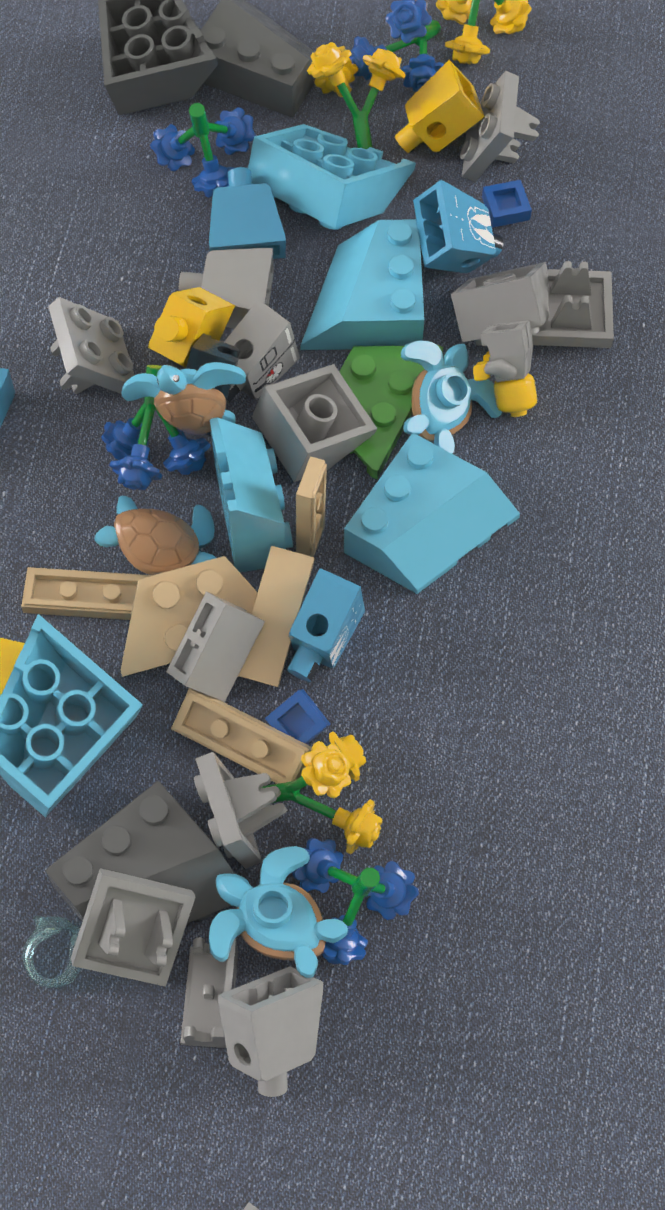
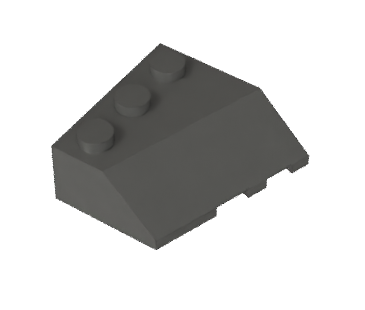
M98 0L104 86L119 115L192 98L219 64L200 29L190 16L183 0Z
M221 0L201 29L207 45L219 63L203 84L293 118L316 79L307 72V69L312 64L311 54L314 51L248 1Z
M159 780L45 870L52 886L82 922L100 868L192 890L196 898L187 923L192 921L195 923L211 917L212 913L231 906L220 897L216 888V877L219 874H235L219 849Z

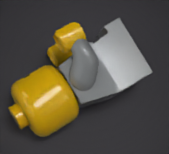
M530 320L490 325L480 334L482 346H488L489 351L483 356V362H478L473 367L474 380L483 381L489 379L490 375H494L496 379L494 382V393L498 410L510 413L511 417L524 416L527 414L528 409L537 404L534 377L529 374L533 351Z

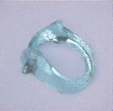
M34 916L36 928L27 940L22 953L24 968L29 977L38 985L47 988L63 987L73 982L81 970L79 967L72 966L70 959L81 927L73 925L64 917ZM63 929L72 931L67 969L57 978L43 977L34 966L33 955L35 949L41 942L49 939L53 934L60 933Z

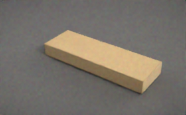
M311 456L296 493V553L314 557L325 527L327 464H325V460Z
M271 546L252 611V615L261 618L265 623L238 675L239 677L279 688L291 645L289 632L302 606L315 561L314 557Z
M28 567L21 607L23 613L130 620L138 579L153 575Z
M189 688L171 728L175 732L257 774L267 773L271 781L277 784L294 781L299 778L304 769L301 756L312 749L311 746L216 698Z

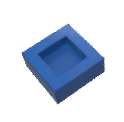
M521 180L483 187L482 199L489 210L492 228L530 220L532 209Z
M304 689L298 690L265 717L271 727L305 744L311 742L331 725Z

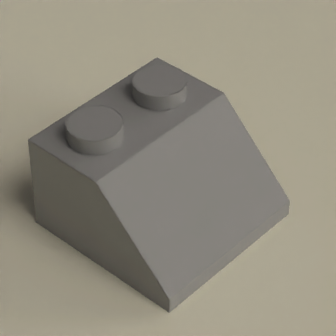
M546 262L471 278L451 294L462 343L475 340L476 345L480 346L482 345L480 334L488 326L530 320L531 333H538L540 331L539 326H542L549 318L548 269Z
M334 364L265 386L252 415L253 420L271 448L274 449L275 454L294 482L302 479L310 456L325 460L327 470H329L374 435L377 427Z

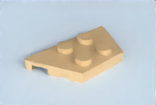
M225 556L138 579L120 669L122 677L171 663L206 591L247 610L246 612L252 614L258 592Z

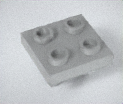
M505 70L495 84L490 83L486 88L480 101L485 117L467 130L466 140L461 149L460 158L463 159L462 177L476 182L495 159L515 163L519 159V155L514 151L520 147V142L515 140L514 137L534 141L539 136V133L534 129L539 125L540 121L516 106L519 76Z
M565 261L560 270L548 269L549 318L542 326H539L540 331L538 333L532 334L533 345L611 348L614 340L612 272L589 271L587 262H581L579 268L574 269L570 261Z
M58 297L48 308L57 340L50 349L53 356L62 355L66 374L59 381L61 389L65 390L72 386L73 393L78 394L96 384L122 394L121 391L124 383L135 375L133 372V362L128 355L123 338L124 332L119 321L90 310L83 305Z
M214 752L195 758L200 775L194 777V782L202 802H208L213 812L214 818L208 820V826L216 846H223L227 857H234L245 869L261 863V855L253 833L286 813L287 808L283 803L271 805L281 795L280 789L277 786L262 788L271 782V778L267 773L234 778Z
M100 868L70 958L72 966L166 987L196 898L193 891Z

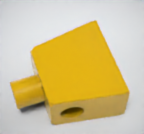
M450 59L407 101L405 110L409 123L395 135V139L407 153H411L422 142L433 152H439L485 117L474 86Z
M201 287L173 292L169 296L160 318L155 323L148 348L186 368L191 348L203 333L220 341L235 305Z

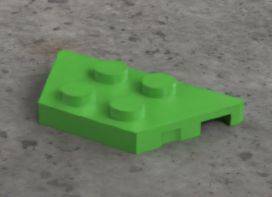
M353 346L339 371L377 427L374 435L350 453L354 452L367 466V473L375 479H378L404 430L405 421L412 415L411 397L413 385L419 373L424 370L420 364L401 358V351L404 346ZM439 346V348H440V350L442 351V354H443V348H444V347Z

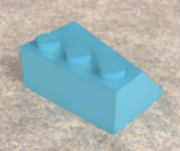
M302 124L255 136L248 169L251 170L252 184H269L273 197L289 204L290 209L312 216L319 220V224L325 228L338 230L343 226L382 214L410 177L416 163L404 158L400 163H392L382 159L383 151L372 147L368 149L347 147L348 141L346 138Z
M416 219L378 220L338 245L300 345V350L352 349L353 346H405L415 341H423L424 303L421 249Z
M218 417L210 419L214 464L234 567L239 572L264 569L271 546L282 549L293 547L289 522H284L281 511L285 510L281 484L275 485L273 474L277 473L274 449H266L263 433Z
M412 432L344 528V553L418 594L457 565V561L476 546L480 548L491 539V535L504 525L509 526L520 517V513L487 472Z
M39 614L33 623L24 647L0 695V775L14 791L46 818L132 723L143 704Z

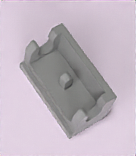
M206 591L166 672L184 686L225 702L265 621L246 612L247 610Z
M198 937L193 940V947L190 946L181 1045L226 1048L218 995L235 989L238 963L236 939H234L228 959L224 962H220L212 956L209 944L205 943L203 938Z

